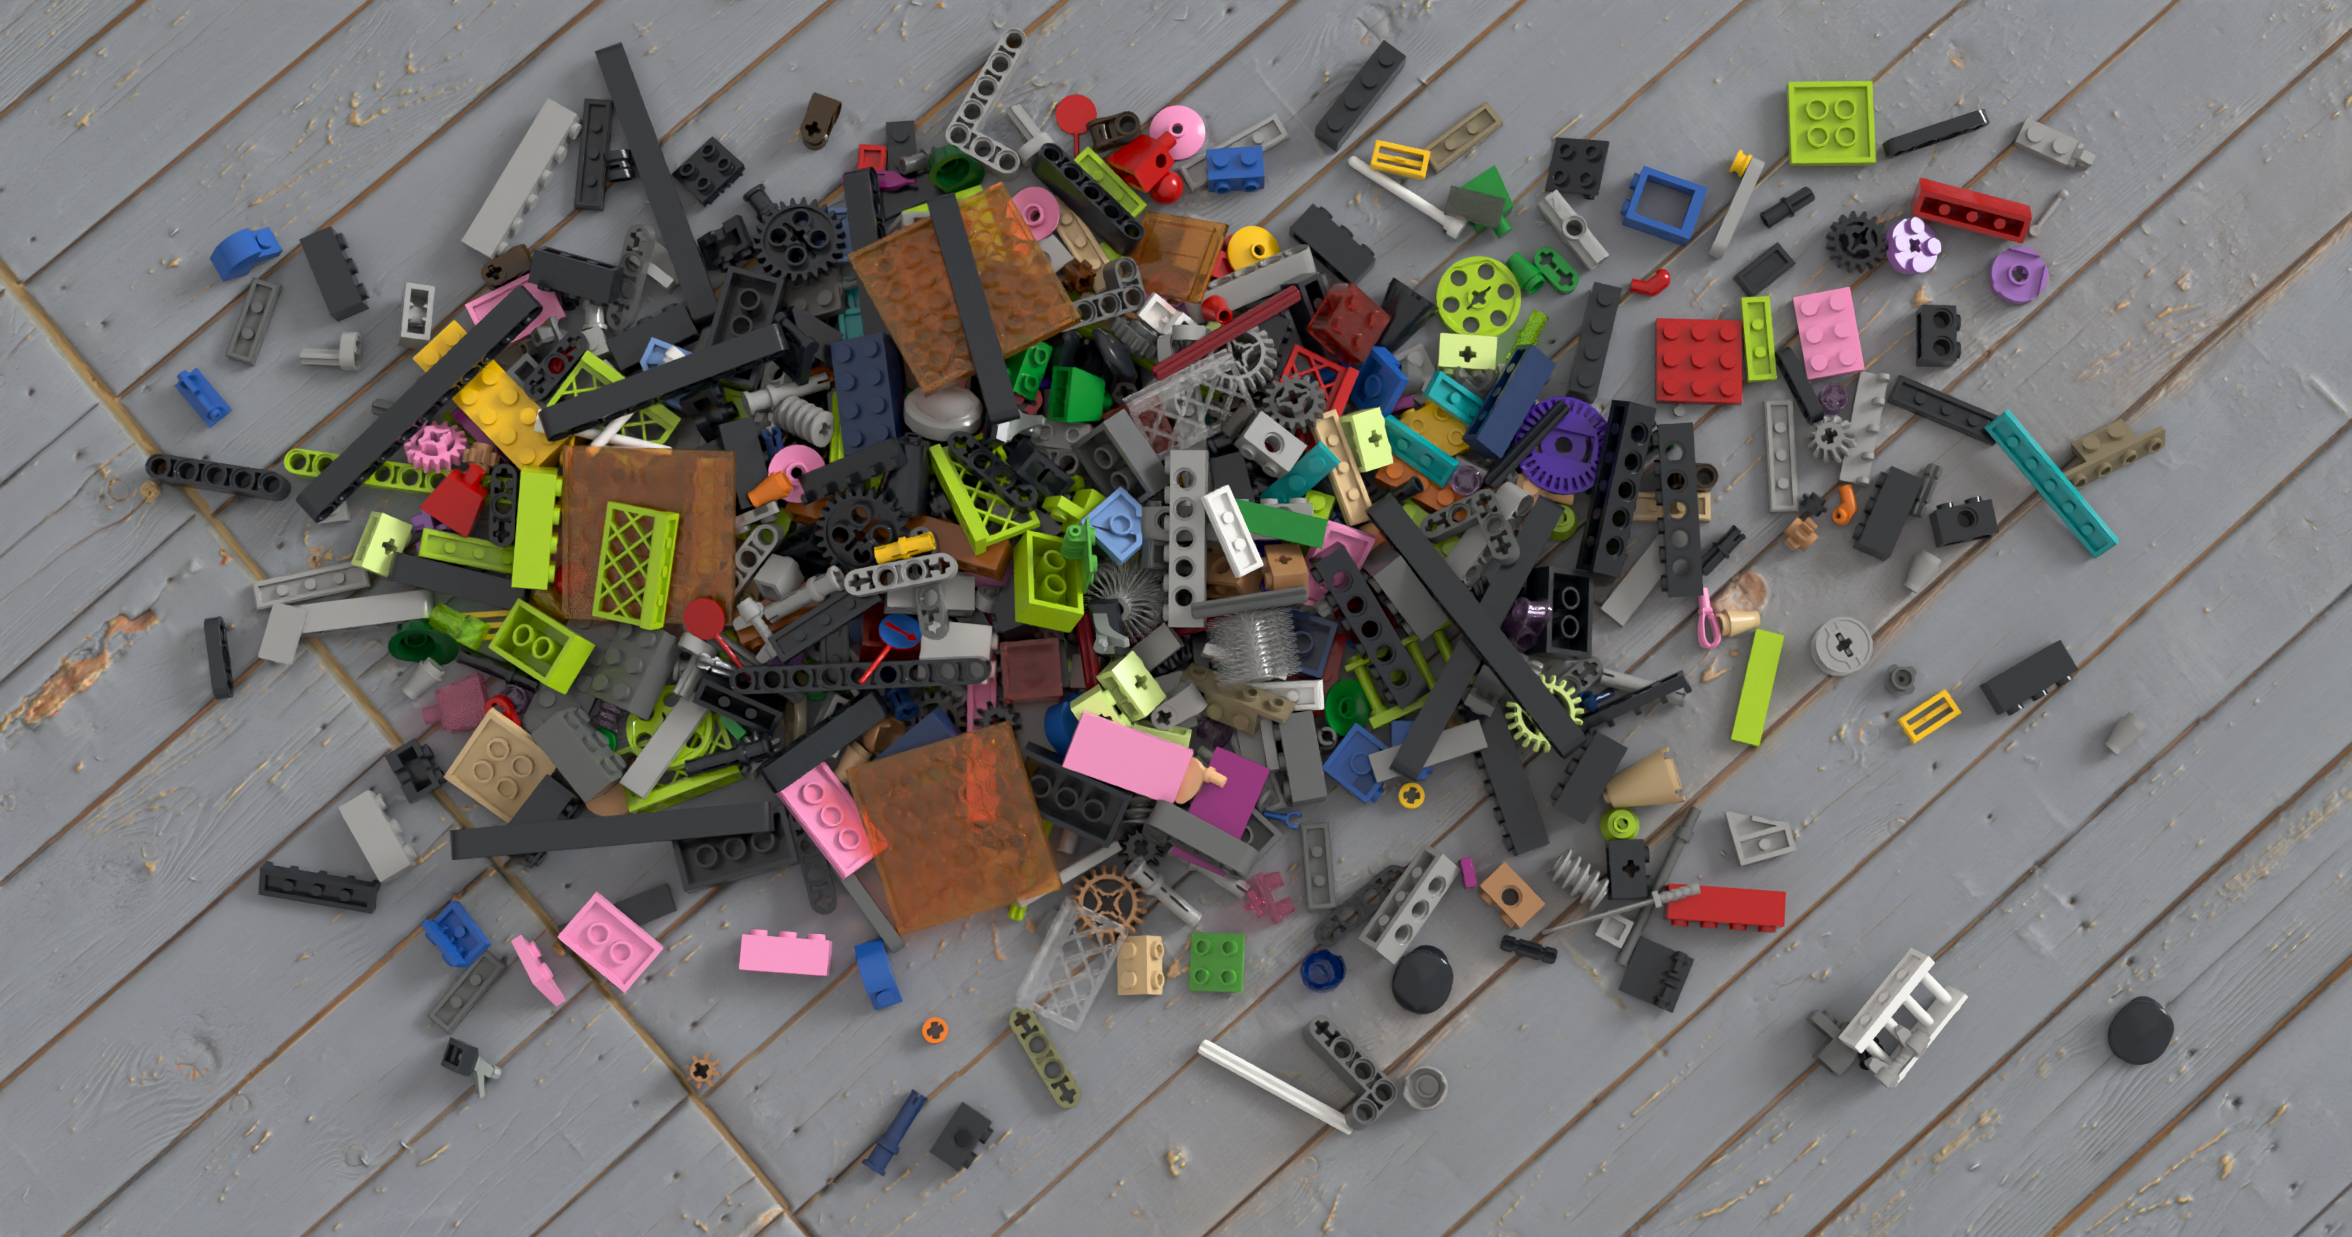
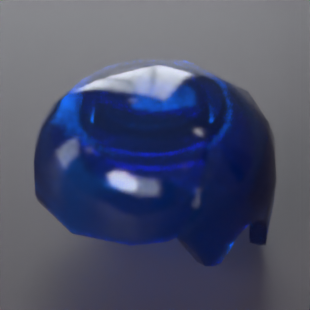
M1321 949L1310 952L1302 960L1299 972L1304 985L1308 989L1322 994L1333 992L1341 985L1347 969L1341 955L1337 956L1328 949Z

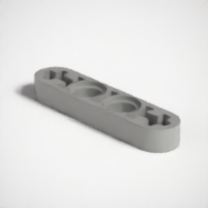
M1754 157L1751 158L1709 249L1708 255L1719 260L1722 259L1765 162Z
M936 553L852 570L846 575L844 586L848 593L856 597L887 593L948 581L956 575L958 564L951 555ZM943 559L950 564V567L945 570L946 573L943 574L940 570L930 571L927 562H929L931 567L940 566ZM914 564H919L923 570L921 577L917 580H911L908 576V570ZM885 570H891L894 574V580L888 586H883L880 582V575ZM859 576L863 580L872 579L875 588L873 589V584L866 583L861 585V590H858V588L852 586V583L857 582V577Z

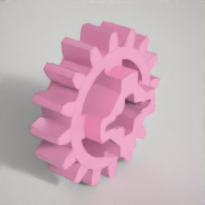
M436 420L432 421L431 426L425 424L422 429L404 444L408 463H414V469L417 470L424 467L425 473L435 469L437 474L440 473L441 468L451 471L452 464L460 466V458L463 459L464 449H468L465 432L459 431L458 425L455 424L448 427V421H444L442 425H437Z

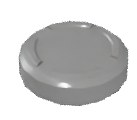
M932 382L917 387L907 395L904 401L903 416L906 425L916 434L921 435L927 440L948 442V438L954 432L964 431L972 435L979 430L983 420V406L981 400L973 392L961 385L947 382Z

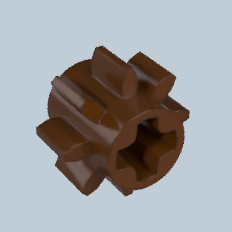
M1074 258L1067 262L1062 268V275L1059 276V278L1063 279V287L1070 294L1075 290L1080 295L1091 289L1094 284V277L1097 275L1091 270L1093 266L1086 259L1079 262Z

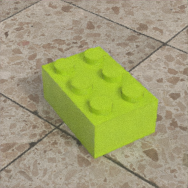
M1026 530L1014 547L1015 622L1070 633L1084 615L1081 559H1066L1061 555L1060 549L1064 538Z
M518 598L488 648L543 684L566 694L596 645L540 609Z

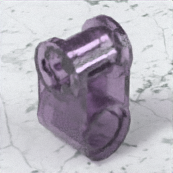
M1520 597L1515 601L1512 610L1503 621L1502 629L1517 651L1529 650L1536 644L1545 625L1550 621L1552 614L1550 602L1542 598L1537 601H1529L1524 597Z

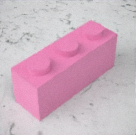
M750 929V935L742 934L740 970L830 977L833 942L825 940L826 935L808 934V939L796 938L797 933L779 931V937L767 936V930Z

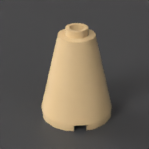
M1668 746L1660 748L1612 776L1603 791L1606 804L1612 803L1614 808L1685 802V796L1679 797L1677 792L1683 788L1673 758H1666L1665 753L1670 752Z

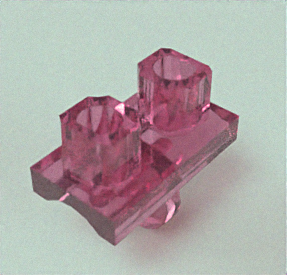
M1279 871L1266 875L1259 873L1254 876L1262 898L1258 899L1255 889L1246 892L1251 903L1243 906L1245 912L1254 909L1257 918L1260 919L1266 916L1262 905L1265 904L1273 924L1281 923L1283 921L1282 918L1293 913L1295 908L1290 896L1277 902L1273 899L1271 892L1285 886Z

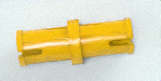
M929 531L915 537L906 538L904 536L898 538L896 542L874 547V554L877 563L880 565L899 559H911L913 555L935 550L936 543L932 532Z

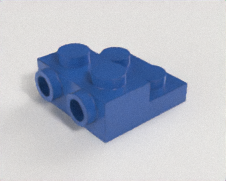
M1369 346L1356 369L1359 371L1349 399L1360 410L1380 407L1381 414L1385 419L1393 411L1409 379L1399 369L1401 363L1385 347Z
M1355 723L1322 766L1323 772L1342 785L1346 791L1363 804L1367 805L1369 801L1375 804L1385 790L1380 787L1383 782L1376 783L1368 755L1388 749L1389 747Z

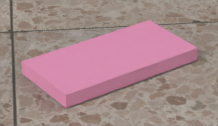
M1082 711L1062 767L1156 800H1165L1173 804L1193 755V749Z
M824 761L784 790L775 793L843 880L890 846Z

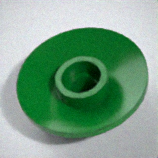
M1353 679L1337 681L1328 690L1324 701V716L1328 726L1333 728L1337 735L1344 737L1355 723L1364 728L1370 715V703L1361 684Z

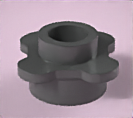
M1896 664L1889 666L1887 671L1890 675L1889 682L1886 684L1887 690L1892 693L1903 691L1907 695L1913 693L1915 690L1913 685L1916 675L1915 668L1912 666L1898 667ZM1899 677H1903L1904 681L1900 682Z

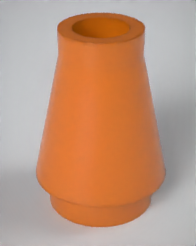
M783 470L777 473L773 471L756 488L750 491L748 496L752 504L758 508L763 504L788 497L789 492L793 490V486Z

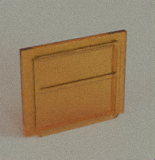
M1147 211L1142 223L1145 230L1144 237L1135 252L1129 257L1138 266L1145 294L1151 295L1156 293L1161 298L1201 304L1229 225Z

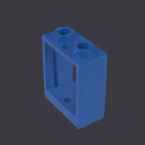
M1643 166L1640 174L1634 173L1629 189L1634 191L1631 200L1625 198L1620 214L1625 217L1622 225L1686 247L1691 238L1708 188ZM1646 180L1691 195L1680 229L1635 213Z

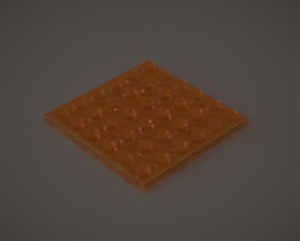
M1002 181L958 202L1004 360L1081 322L1079 313ZM931 216L847 255L850 264L925 398L976 374Z
M563 445L562 618L610 620L592 616L607 504L613 501L662 512L679 513L664 623L684 624L683 614L686 606L697 598H708L715 601L721 607L725 615V625L732 626L735 619L736 451ZM616 509L615 522L619 528H622L630 520L624 511ZM644 516L638 521L646 534L653 530L655 517ZM634 526L623 532L631 546L641 539ZM618 537L611 542V550L616 557L626 550ZM642 543L634 550L642 563L649 558L650 550L645 543ZM629 554L619 561L627 574L637 567ZM614 565L608 569L607 578L613 586L622 577ZM641 571L630 578L638 591L645 587L646 579ZM626 583L615 589L623 603L633 596ZM610 594L603 599V611L612 612L618 607ZM637 600L626 606L632 617H641L642 608Z
M1009 720L845 770L899 936L1063 888V883Z

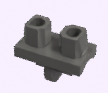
M557 316L549 317L540 327L534 328L527 339L522 340L518 344L522 356L528 353L540 364L567 334V331L558 327Z
M1460 366L1453 371L1456 377L1455 381L1483 401L1497 379V374L1492 369H1486L1483 372L1476 370L1473 376Z

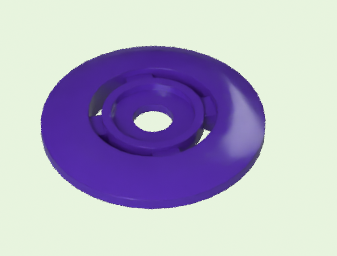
M1571 397L1548 398L1538 402L1528 411L1524 418L1523 427L1514 435L1513 446L1558 400L1565 402L1570 411L1540 442V453L1536 452V448H1534L1518 466L1531 483L1546 492L1558 495L1581 493L1594 485L1607 422L1595 408L1581 400ZM1588 438L1590 442V455L1587 463H1584L1581 460L1586 452L1585 439ZM1557 439H1568L1572 445L1571 451L1567 454L1559 453L1555 448Z

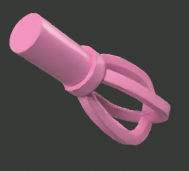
M1703 588L1704 595L1697 596L1699 604L1698 642L1701 647L1712 649L1720 643L1721 632L1718 621L1713 614V609L1710 606L1708 588ZM1705 616L1708 617L1712 628L1713 643H1708L1705 637Z

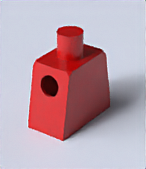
M1165 131L1157 139L1142 134L1108 157L1106 161L1110 168L1128 186L1147 193L1174 165V160L1169 150L1177 142L1168 131Z
M473 463L469 465L465 473L454 469L421 504L420 509L467 538L475 530L490 493L488 488L480 484L486 473L485 470Z

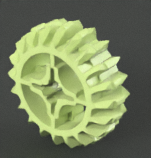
M1543 674L1539 675L1538 677L1549 691L1563 701L1567 713L1577 726L1582 725L1583 721L1575 718V715L1583 714L1584 709L1574 708V705L1581 702V698L1577 697L1573 700L1570 698V695L1575 692L1574 687L1566 692L1563 688L1566 686L1567 681L1562 680L1556 686V676L1552 675L1548 683H1546L1545 676ZM1507 702L1506 707L1513 709L1514 712L1506 713L1505 718L1514 719L1515 721L1508 725V729L1513 730L1517 727L1519 730L1513 736L1514 740L1519 739L1523 735L1526 739L1522 742V747L1526 748L1530 742H1534L1533 752H1537L1540 744H1543L1544 753H1549L1551 746L1535 726L1534 734L1525 726L1521 713L1525 712L1517 702Z

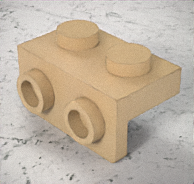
M1126 936L1124 941L1117 937L1118 995H1162L1164 975L1162 973L1164 947L1161 936Z

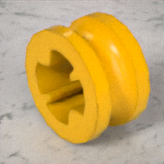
M1740 149L1728 172L1731 174L1732 172H1737L1738 177L1741 178L1753 155H1744L1743 150Z
M1414 782L1403 785L1398 794L1400 804L1407 809L1418 808L1425 798L1423 788ZM1410 788L1417 790L1415 794L1419 793V799H1415L1413 804L1407 803L1408 798L1404 799L1403 794L1408 793Z

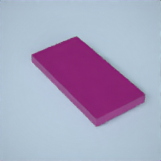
M1217 746L1208 768L1210 766L1215 768L1216 772L1227 777V781L1223 788L1211 782H1204L1199 792L1195 795L1188 812L1240 840L1270 769ZM1173 846L1171 850V855L1222 877L1226 874L1176 846Z

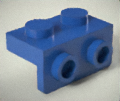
M1262 146L1206 149L1208 192L1226 194L1230 191L1243 190L1244 192H1255L1259 189H1264L1265 176Z
M452 901L434 920H424L421 923V926L426 931V938L432 944L437 945L443 953V960L452 967L469 968L492 944L459 901Z

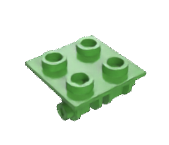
M1086 517L1084 525H1071L1066 529L1060 549L1061 555L1066 559H1081L1083 594H1086L1089 584H1093L1094 573L1097 572V555H1092V545H1095V528L1090 527L1089 517Z
M1191 932L1189 991L1231 993L1243 991L1245 934Z

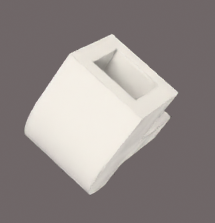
M1152 293L1143 307L1136 313L1137 317L1157 331L1160 336L1172 334V325H1198L1184 312L1174 309L1156 293ZM1180 341L1181 348H1185V341Z

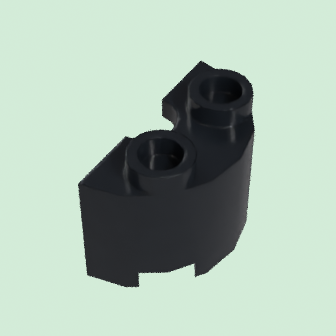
M740 215L733 216L722 223L723 227L720 229L709 231L697 239L708 270L720 269L721 273H727L729 265L737 267L736 263L752 259L757 255L746 225Z
M719 381L679 398V405L688 417L693 418L697 430L706 443L719 438L716 426L735 421V418L739 416L735 403L733 401L728 402L725 398V391Z
M414 738L385 755L393 773L400 781L401 788L410 804H414L448 782L444 778L445 774L441 768L434 766L432 760L435 759V755L427 743L421 746Z

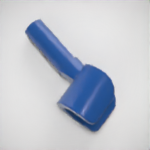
M1263 810L1262 815L1266 818L1285 822L1286 826L1290 829H1298L1300 827L1289 823V817L1292 815L1302 817L1297 811H1292L1288 814Z

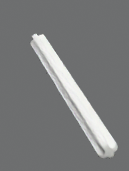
M1204 1039L1200 1044L1198 1053L1338 1130L1346 1134L1352 1133L1353 1129L1347 1125L1345 1115L1208 1040Z

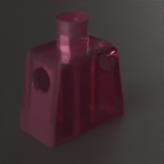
M478 672L472 673L435 690L437 704L422 708V714L427 725L441 721L443 730L449 733L475 731L485 717L484 706L489 700L484 676Z

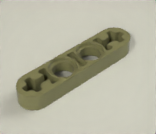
M1027 1007L1015 1008L1009 1016L1010 1026L1059 1106L1063 1108L1075 1107L1081 1099L1080 1088L1031 1009ZM1019 1012L1023 1015H1030L1027 1023L1031 1029L1035 1025L1039 1029V1031L1029 1034L1025 1040L1021 1036L1022 1033H1026L1025 1028L1022 1025H1015V1021L1018 1019L1016 1014ZM1036 1036L1042 1037L1046 1042L1045 1050L1039 1054L1033 1053L1029 1047L1030 1040ZM1051 1061L1057 1062L1061 1067V1073L1055 1079L1048 1078L1044 1072L1046 1064ZM1065 1075L1069 1078V1082L1064 1083L1066 1088L1076 1091V1094L1073 1096V1103H1069L1067 1100L1062 1102L1060 1097L1063 1095V1091L1060 1086L1056 1090L1051 1086L1053 1083L1060 1082Z

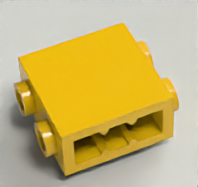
M1429 400L1424 402L1425 407L1417 411L1414 408L1409 409L1399 416L1401 419L1399 421L1454 459L1458 454L1463 455L1473 449L1462 440L1468 428Z

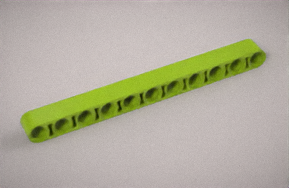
M293 449L286 454L284 465L296 477L314 480L323 472L324 466L328 462H333L340 454ZM301 458H305V466L300 470H296V462ZM386 461L360 487L429 497L436 489V481L441 477H447L453 470L441 469L440 473L437 474L435 469H431L428 473H425L424 467L416 470L413 464ZM389 469L390 477L386 481L380 482V473ZM414 473H417V483L412 486H408V477ZM484 475L480 484L491 490V475ZM499 477V480L504 481L503 492L512 494L513 489H506L507 480H512V478ZM570 486L562 487L561 497H559V501L556 503L561 504L560 515L578 518L592 516L597 508L595 498L587 490ZM490 493L485 505H490ZM504 497L498 501L497 506L512 508V503L510 499ZM587 497L588 503L585 508L576 509L575 503L578 498Z

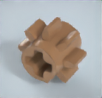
M474 442L471 450L464 449L462 462L468 466L471 463L476 464L485 470V475H489L490 470L499 465L500 456L494 453V446Z
M1797 517L1783 531L1788 537L1783 543L1793 552L1798 547L1804 552L1819 537L1814 532L1818 525L1809 517L1804 522Z
M705 1053L703 1060H700L697 1055H692L694 1063L684 1067L690 1070L691 1074L686 1081H697V1089L703 1087V1082H707L710 1087H713L714 1082L712 1079L715 1076H722L720 1072H716L715 1067L720 1061H709L710 1053ZM700 1064L702 1066H709V1070L706 1071L708 1077L697 1075V1072L700 1071Z

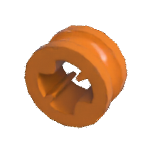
M938 1017L928 1019L922 1027L923 1037L932 1044L943 1042L948 1034L946 1022ZM937 1022L938 1027L941 1024L944 1029L943 1032L939 1033L940 1038L932 1039L933 1035L929 1037L927 1034V1030L931 1028V1023Z

